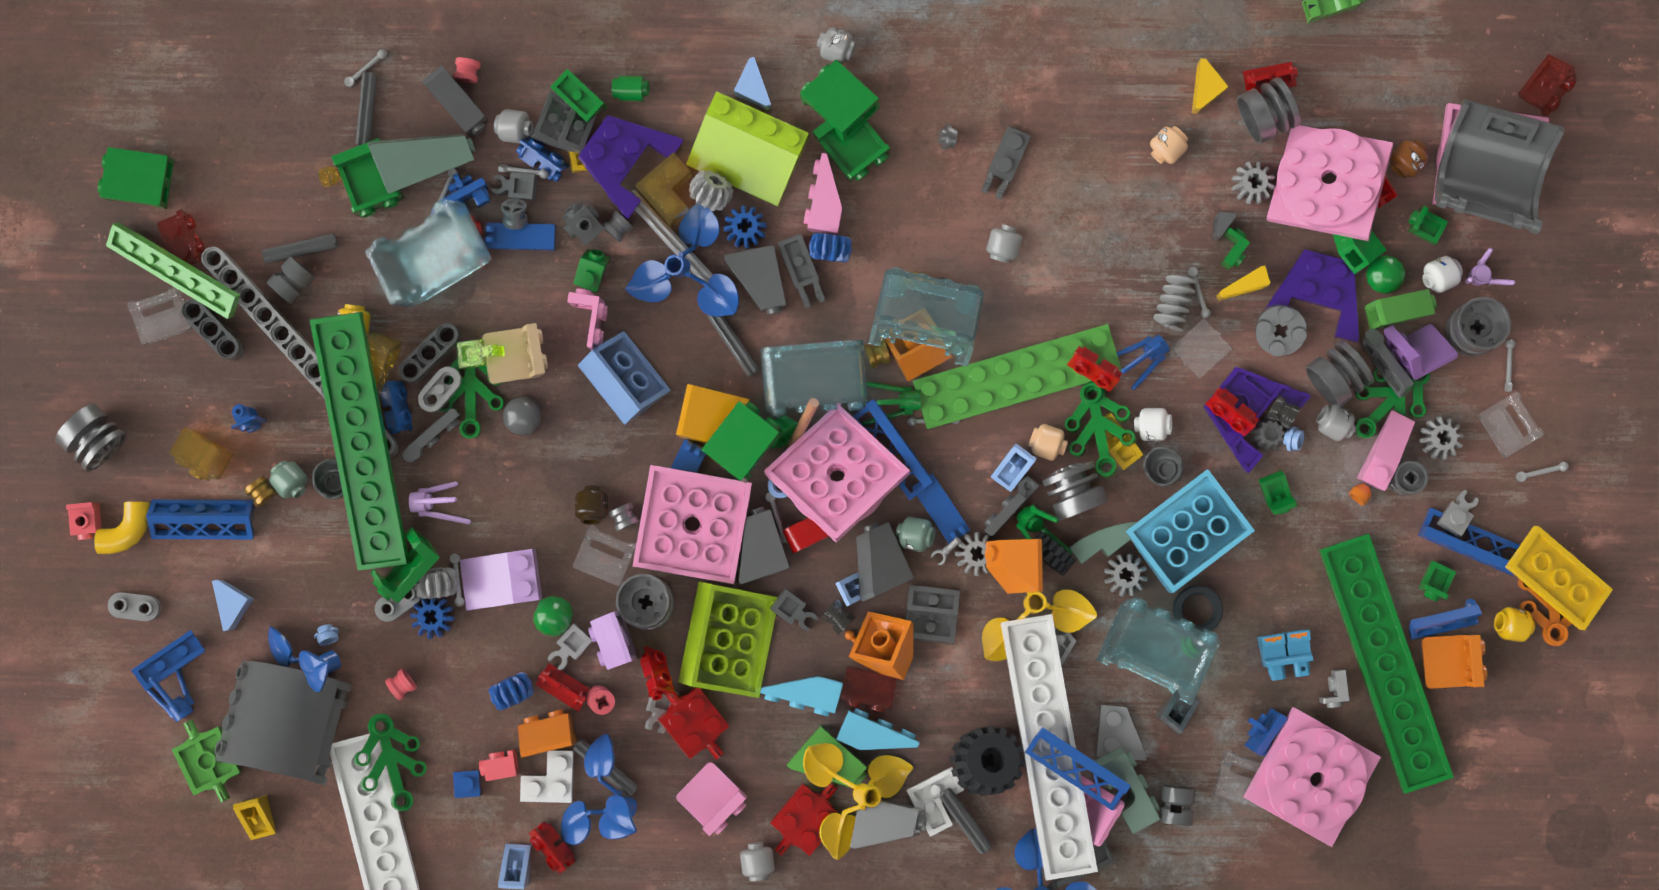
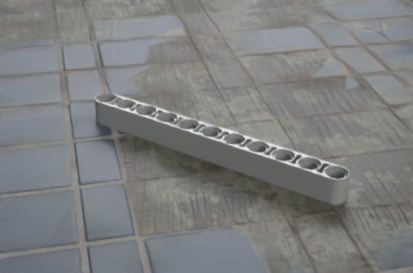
M217 247L205 249L201 257L203 265L218 282L241 295L238 304L324 397L321 377L314 378L312 375L313 368L318 365L315 349L225 251ZM215 254H220V263L213 266L211 263L212 257ZM236 272L238 279L236 283L230 285L228 277L231 273ZM249 291H254V300L246 303L245 295ZM270 309L272 312L270 320L263 322L262 313ZM287 328L289 331L287 339L280 341L279 331ZM304 346L306 350L305 356L302 359H297L295 356L296 350ZM384 427L386 439L391 443L389 455L392 458L398 453L399 444Z

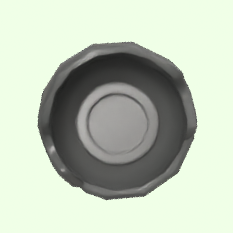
M525 395L514 397L505 406L503 412L504 425L512 434L520 436L532 434L541 423L540 404L533 397Z
M1162 446L1153 448L1146 454L1143 469L1152 483L1166 487L1174 485L1181 479L1184 465L1182 458L1175 450Z
M326 459L317 464L312 473V482L315 490L326 499L336 500L343 497L337 460Z

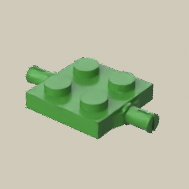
M193 719L185 722L183 725L190 738L182 745L173 748L172 751L193 796L205 790L214 789L220 803L229 799L230 796L224 784L230 778L242 773L239 765L215 761V747L221 739L223 732L221 726L208 732L199 733Z

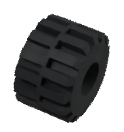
M994 726L971 730L969 733L963 734L959 738L961 741L955 743L952 750L956 751L955 755L950 756V763H955V769L951 770L953 777L958 776L960 779L957 784L961 788L967 787V792L980 794V796L1000 794L1004 790L1014 787L1016 785L1014 780L1020 779L1023 774L1019 771V767L1025 766V759L1019 758V753L1024 752L1021 745L1016 746L1014 744L1017 738L1013 734L1007 735L1006 729H995ZM982 757L987 758L985 761L988 764L987 766H982L984 763V761L981 759Z

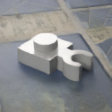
M1466 490L1457 496L1456 503L1452 501L1447 506L1437 523L1457 538L1463 535L1474 517L1468 511L1473 509L1479 501L1478 498H1475L1471 503H1467L1464 499L1467 494Z
M574 623L556 642L561 649L552 652L548 656V660L551 661L555 656H560L562 663L558 669L562 670L567 666L569 656L576 660L593 641Z
M664 694L657 701L649 697L646 711L653 713L645 723V729L652 730L653 723L658 722V733L662 734L666 730L657 719L667 711L671 704Z

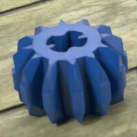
M742 205V213L738 214L736 209L731 210L735 218L726 216L725 221L731 225L725 226L724 232H732L727 236L728 241L737 238L735 247L738 248L741 242L744 241L745 249H749V241L751 240L755 246L759 245L756 236L765 238V233L759 229L767 228V224L759 222L764 217L762 213L754 216L756 212L755 207H752L749 213H746V207ZM743 222H748V226L752 224V227L748 228L747 233H743L742 229L738 230V227H742Z
M815 233L812 235L809 244L810 256L818 260L847 262L852 253V240L845 236Z
M421 598L423 606L415 603L413 606L419 612L410 614L411 618L418 619L417 622L412 624V627L421 626L418 635L422 636L427 631L428 639H433L434 633L439 638L443 637L442 628L446 631L451 630L450 625L446 621L455 620V617L447 616V613L453 611V607L443 608L447 603L446 599H442L438 603V598H433L430 602L428 598ZM435 611V618L438 620L437 622L429 623L430 617L427 614L428 612L434 613Z
M520 672L492 685L488 692L497 710H505L531 697L534 689L527 674Z

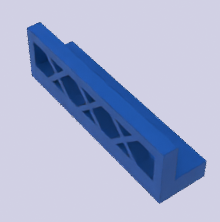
M873 399L865 405V408L852 417L862 425L859 418L869 411L876 420L875 429H865L874 432L873 437L876 439L877 433L886 434L891 441L888 451L893 454H900L905 460V466L907 468L909 466L913 471L910 472V475H915L922 484L912 493L905 485L906 478L899 484L907 498L912 500L935 482L884 410Z
M152 499L146 515L151 539L253 540L255 535L252 523L255 510L254 500ZM156 524H165L170 529L157 530ZM191 524L196 529L194 531H187L181 525ZM216 524L219 527H221V529L219 531H213L210 528H208L207 525ZM245 524L246 531H238L232 525Z
M1433 508L1428 509L1418 534L1419 537L1501 572L1515 576L1505 567L1509 560L1502 558L1499 550L1506 547L1517 550L1520 545L1471 524L1466 528L1470 539L1465 541L1459 540L1445 529L1438 531L1429 527L1433 515L1441 518L1443 513ZM1472 532L1477 533L1479 535L1474 537ZM1486 537L1490 540L1493 549L1485 551L1478 548L1475 540ZM1496 542H1498V543H1500V544H1503V545L1497 547Z
M1042 726L1025 750L1027 755L1112 811L1122 795L1126 794L1131 786ZM1040 738L1049 743L1051 755L1040 757L1032 752ZM1053 747H1055L1062 753L1054 754ZM1067 755L1072 760L1073 769L1061 771L1057 768L1055 757ZM1052 758L1054 765H1052L1045 759ZM1075 761H1076L1077 763H1079L1080 765H1082L1083 767H1082V768H1076ZM1091 771L1094 775L1095 784L1082 785L1079 783L1077 772ZM1074 773L1075 779H1073L1067 774ZM1097 776L1106 782L1098 783ZM1110 784L1118 789L1111 803L1101 797L1099 786ZM1096 787L1097 794L1091 791L1089 788Z

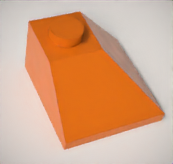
M1042 539L986 542V568L1007 594L1043 591Z
M868 611L849 657L882 675L904 680L913 659V622Z

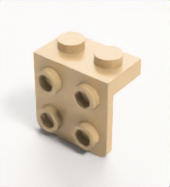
M536 323L526 324L519 329L486 333L482 336L488 377L492 384L537 378L545 374V369L548 368L547 358L545 354H542L540 344H543V335L541 329H537Z

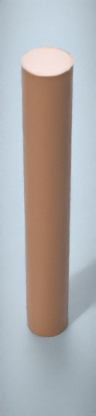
M811 398L788 442V448L804 435L819 405L817 399Z

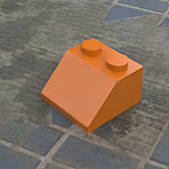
M925 309L880 332L881 337L884 339L886 346L907 381L952 358L943 335Z
M563 709L548 712L549 717L540 720L538 715L523 718L524 723L518 725L521 758L577 743L571 712L564 713Z

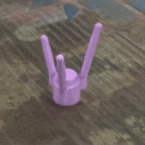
M1489 248L1482 258L1478 260L1477 266L1469 270L1468 278L1465 279V283H1471L1475 286H1481L1486 283L1488 285H1514L1515 281L1492 278L1491 269L1485 265V262L1493 252L1492 248Z
M456 481L430 488H419L418 492H411L409 495L410 511L418 512L419 517L429 516L458 523H471L470 519L428 511V509L433 508L434 503L457 501L456 497L433 498L432 494H429L456 487L458 485Z

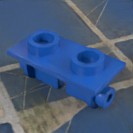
M530 136L520 140L521 145L516 150V153L519 154L518 157L532 168L535 167L538 161L541 162L537 170L547 169L549 172L547 179L550 181L558 182L562 177L560 172L570 167L564 162L565 159L561 155L546 149L543 142L535 140Z
M387 381V383L380 384L381 389L379 393L382 406H391L392 409L391 411L384 412L387 430H390V434H397L400 431H412V415L408 408L407 390L404 387L403 381Z
M237 404L232 409V415L236 424L231 426L232 429L241 432L247 431L249 434L261 429V424L267 422V419L259 417L257 411L252 407Z

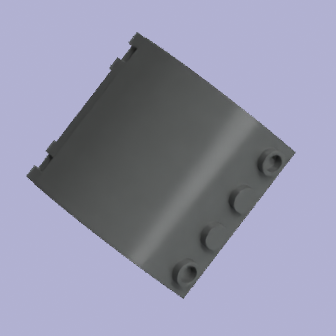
M1464 99L1450 129L1439 164L1435 186L1436 206L1444 209L1445 207L1454 208L1455 212L1467 213L1496 221L1519 230L1521 228L1529 229L1530 233L1538 235L1543 220L1538 219L1541 188L1551 158L1564 134V127Z
M242 661L236 670L235 677L237 681L235 688L229 696L230 706L228 714L222 721L223 732L221 739L215 747V761L255 768L326 785L328 778L325 776L328 767L331 768L332 760L328 759L341 709L346 710L348 702L345 700L347 692L351 691L352 684L327 677L323 690L315 692L309 686L302 670L263 662Z

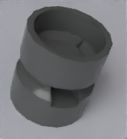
M290 256L282 264V272H275L266 283L287 302L293 304L301 295L300 289L307 288L313 282L315 276Z
M1415 461L1399 463L1388 487L1397 495L1405 496L1419 493L1427 485V471L1422 464Z
M1162 785L1161 800L1164 802V806L1160 807L1159 822L1192 826L1194 811L1190 809V806L1195 802L1196 789ZM1172 805H1181L1182 811L1172 810Z

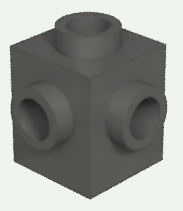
M582 202L569 206L562 217L566 223L563 227L572 239L577 236L584 245H587L604 230L597 221L600 215L591 205L586 207Z

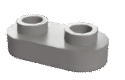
M452 367L441 368L419 393L418 402L421 408L428 412L441 410L462 384L461 374ZM448 376H452L454 379L451 385L445 383V379ZM432 395L437 397L435 404H430L428 401Z
M414 587L411 589L412 597L407 599L404 596L399 603L395 602L392 598L387 601L381 597L375 604V614L382 621H394L412 609L415 603L421 601V598L416 595ZM386 604H389L392 608L389 614H386L383 610Z
M120 592L110 597L108 610L111 615L117 618L152 621L160 615L161 604L153 596ZM120 600L124 603L122 610L117 608V603ZM144 604H147L149 606V611L147 613H144L142 611V606Z

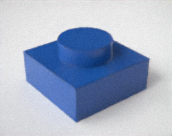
M480 770L453 772L455 798L482 795Z

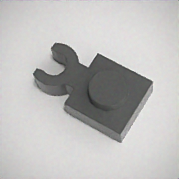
M511 173L510 180L502 175H495L493 177L496 181H502V187L500 189H492L493 193L502 196L509 192L508 198L536 200L538 181L536 174Z
M785 588L770 607L771 611L789 624H792L797 619L799 626L805 631L810 630L804 624L806 617H812L814 620L818 619L812 611H803L802 609L806 603Z

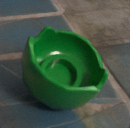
M1389 255L1376 258L1369 264L1366 271L1369 286L1374 291L1382 294H1389L1398 290L1403 285L1406 276L1404 265L1397 258Z
M551 596L543 598L539 601L534 611L533 622L536 629L542 634L552 637L560 636L571 625L573 609L570 603L561 597Z

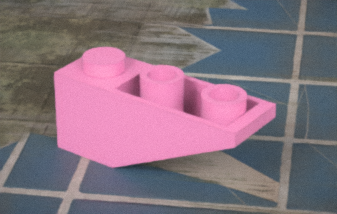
M822 153L821 159L815 160L813 174L817 175L816 185L811 184L808 199L813 201L811 209L806 208L804 224H808L807 229L810 232L838 235L842 206L827 154Z

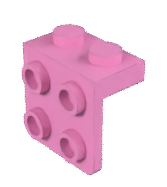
M576 289V293L569 292L567 302L572 307L592 310L587 347L593 350L603 344L604 331H601L600 328L601 322L606 321L608 306H605V301L602 298L594 296L589 290Z
M709 762L677 794L676 798L703 825L702 829L710 836L713 832L718 835L728 825L725 820L732 813L737 816L744 809L746 804L743 801L747 796L714 763Z
M1081 775L1082 785L1095 784ZM1099 786L1101 797L1111 803L1114 795ZM1096 787L1089 788L1091 791L1097 794ZM1084 792L1092 842L1099 847L1106 840L1115 821L1121 815L1125 802L1120 799L1112 811Z

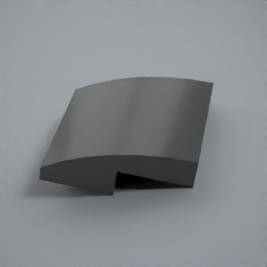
M550 91L531 138L559 149L580 154L584 149L596 115L587 123L558 94Z
M909 585L905 620L913 622V641L955 644L960 598L959 590Z

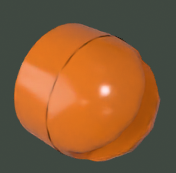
M1358 484L1348 494L1356 503L1364 506L1370 500L1371 490L1365 484Z

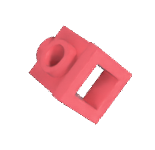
M87 502L66 505L69 515L70 535L78 536V540L94 539L93 534L96 533L97 529H102L100 504ZM80 517L85 518V524L83 526H81Z
M516 749L507 751L508 755L506 756L504 751L490 753L488 759L480 760L479 769L481 776L485 775L486 781L519 775Z

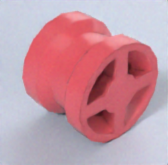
M456 58L455 64L457 69L453 73L452 78L459 82L477 84L478 77L476 74L477 70L480 69L481 63L469 58Z
M403 668L397 671L395 677H389L385 680L388 689L399 701L405 698L407 692H413L417 689L413 679Z
M597 685L587 692L586 702L593 712L604 715L612 711L615 705V698L606 687Z

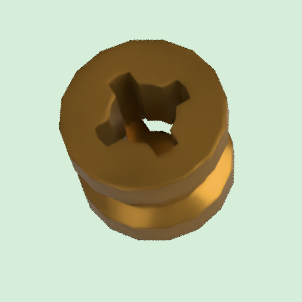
M884 339L878 340L877 344L864 345L871 369L877 368L878 364L891 363Z
M261 476L253 481L244 490V493L253 498V504L258 508L272 499L277 491L267 484L265 476Z

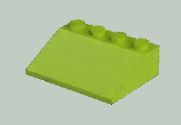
M716 91L686 166L697 171L710 170L715 174L718 173L721 177H726V181L730 182L733 187L778 207L809 141V133Z
M698 582L678 682L692 687L759 698L776 613L771 611L770 607L778 597Z

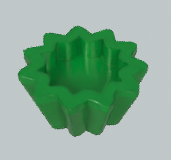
M785 415L774 420L780 425L778 430L783 435L774 441L771 445L772 449L776 447L780 449L783 445L787 446L798 424Z

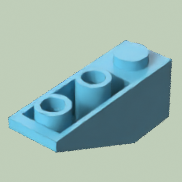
M814 676L764 686L761 688L760 693L765 694L764 699L779 703L780 699L790 701L789 706L804 710L806 705L815 708L814 713L829 716L830 712L835 713L843 682Z
M855 708L854 712L848 710L836 740L859 750L916 748L920 743L915 739L916 734L902 729L901 733L891 729L893 724L880 718L878 722L868 719L869 713Z

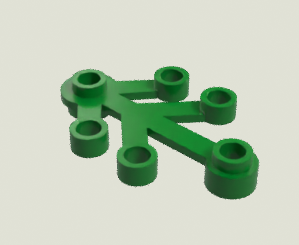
M472 340L464 341L459 345L457 349L458 358L449 366L458 372L465 366V377L462 379L460 388L450 398L449 408L441 409L443 412H448L454 407V402L465 392V420L460 424V433L467 439H475L481 433V425L476 421V392L488 402L489 407L494 411L502 410L505 404L502 397L494 395L475 376V366L487 376L488 371L486 361L482 358L483 351L481 346ZM468 349H473L475 352L472 358H467L466 356ZM449 376L450 379L449 382L446 383L447 385H451L453 383L454 379L452 376ZM497 383V384H492V385H494V386H499V385H501L502 383ZM494 399H499L501 401V404L498 408H494L492 406V401ZM471 424L476 427L473 434L467 432V427Z
M1374 369L1372 372L1374 381L1378 383L1386 381L1384 378L1379 379L1377 377L1378 369ZM1430 373L1415 381L1412 379L1414 383L1412 386L1413 404L1409 407V414L1413 418H1420L1426 413V407L1423 404V385L1429 381ZM1364 385V389L1367 391L1366 397H1361L1358 392H1354L1355 397L1360 401L1369 398H1386L1368 418L1359 419L1355 423V434L1359 438L1366 439L1372 437L1376 432V424L1393 406L1395 412L1406 417L1405 396L1402 398L1398 397L1391 387H1369ZM1416 405L1421 408L1419 415H1416L1413 411ZM1361 424L1367 425L1368 431L1366 433L1360 431Z
M1089 382L1081 388V403L1073 415L1065 420V428L1070 433H1077L1081 428L1080 421L1089 409L1092 418L1077 440L1070 444L1069 450L1074 457H1082L1086 451V444L1095 433L1099 452V459L1095 467L1100 476L1110 478L1117 472V464L1110 457L1105 430L1119 438L1122 445L1126 447L1132 446L1136 441V437L1132 431L1124 430L1102 416L1100 406L1114 413L1119 422H1127L1131 417V412L1128 407L1120 406L1105 397L1104 388L1097 386L1095 382ZM1091 392H1097L1095 399L1089 398ZM1121 410L1127 411V415L1124 418L1118 416ZM1071 421H1076L1077 426L1071 429L1068 427ZM1125 435H1132L1131 441H1123ZM1076 445L1082 446V450L1079 453L1073 452V448ZM1110 464L1112 466L1111 470L1104 472V465Z
M375 714L368 721L367 727L370 735L362 750L354 755V763L360 767L368 765L371 761L370 754L378 741L382 751L369 775L362 778L360 785L364 791L375 790L378 786V779L386 766L393 790L391 806L396 811H407L413 805V796L403 788L397 763L409 769L410 773L415 777L423 776L426 773L427 767L424 762L415 761L392 748L390 738L402 743L403 748L407 752L416 751L420 746V741L417 737L408 736L394 728L393 720L387 714ZM378 722L384 724L382 731H378L376 728ZM410 739L415 742L413 749H410L407 745ZM360 754L366 756L365 763L359 762L358 757ZM416 764L422 767V771L419 774L414 770ZM367 779L373 781V786L370 789L365 785ZM399 796H402L404 798V804L402 806H399L397 804V798Z

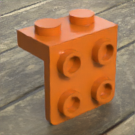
M1468 634L1423 638L1422 655L1425 686L1430 689L1465 686L1484 687V681L1487 680V669L1482 662V655L1485 654V643L1483 639L1481 640L1480 635Z

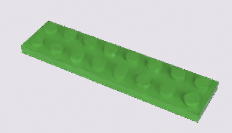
M1108 324L913 380L915 390L920 392V409L926 429L929 430L1093 382L1067 366L1078 346L1082 348L1085 346L1099 355L1096 361L1098 365L1105 359L1119 367L1121 372L1122 369Z

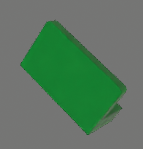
M568 69L550 86L587 123L601 109L606 110L608 108L601 99Z

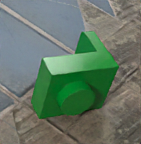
M1425 205L1418 210L1414 209L1408 219V223L1411 225L1407 231L1432 245H1436L1448 221L1429 212V208Z
M1228 228L1223 236L1234 243V246L1220 263L1227 270L1233 265L1238 267L1246 257L1243 252L1250 243L1246 240L1247 235L1237 228H1234V230Z
M587 249L580 258L573 284L597 293L611 257L605 255L600 250Z
M1282 470L1258 480L1265 504L1274 515L1285 514L1292 508L1297 507V502L1291 495L1286 476Z
M1430 561L1418 589L1425 592L1424 597L1438 602L1439 599L1447 600L1449 595L1446 593L1456 571L1435 561Z

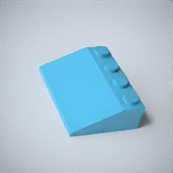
M1207 469L1125 532L1169 593H1174L1255 530Z

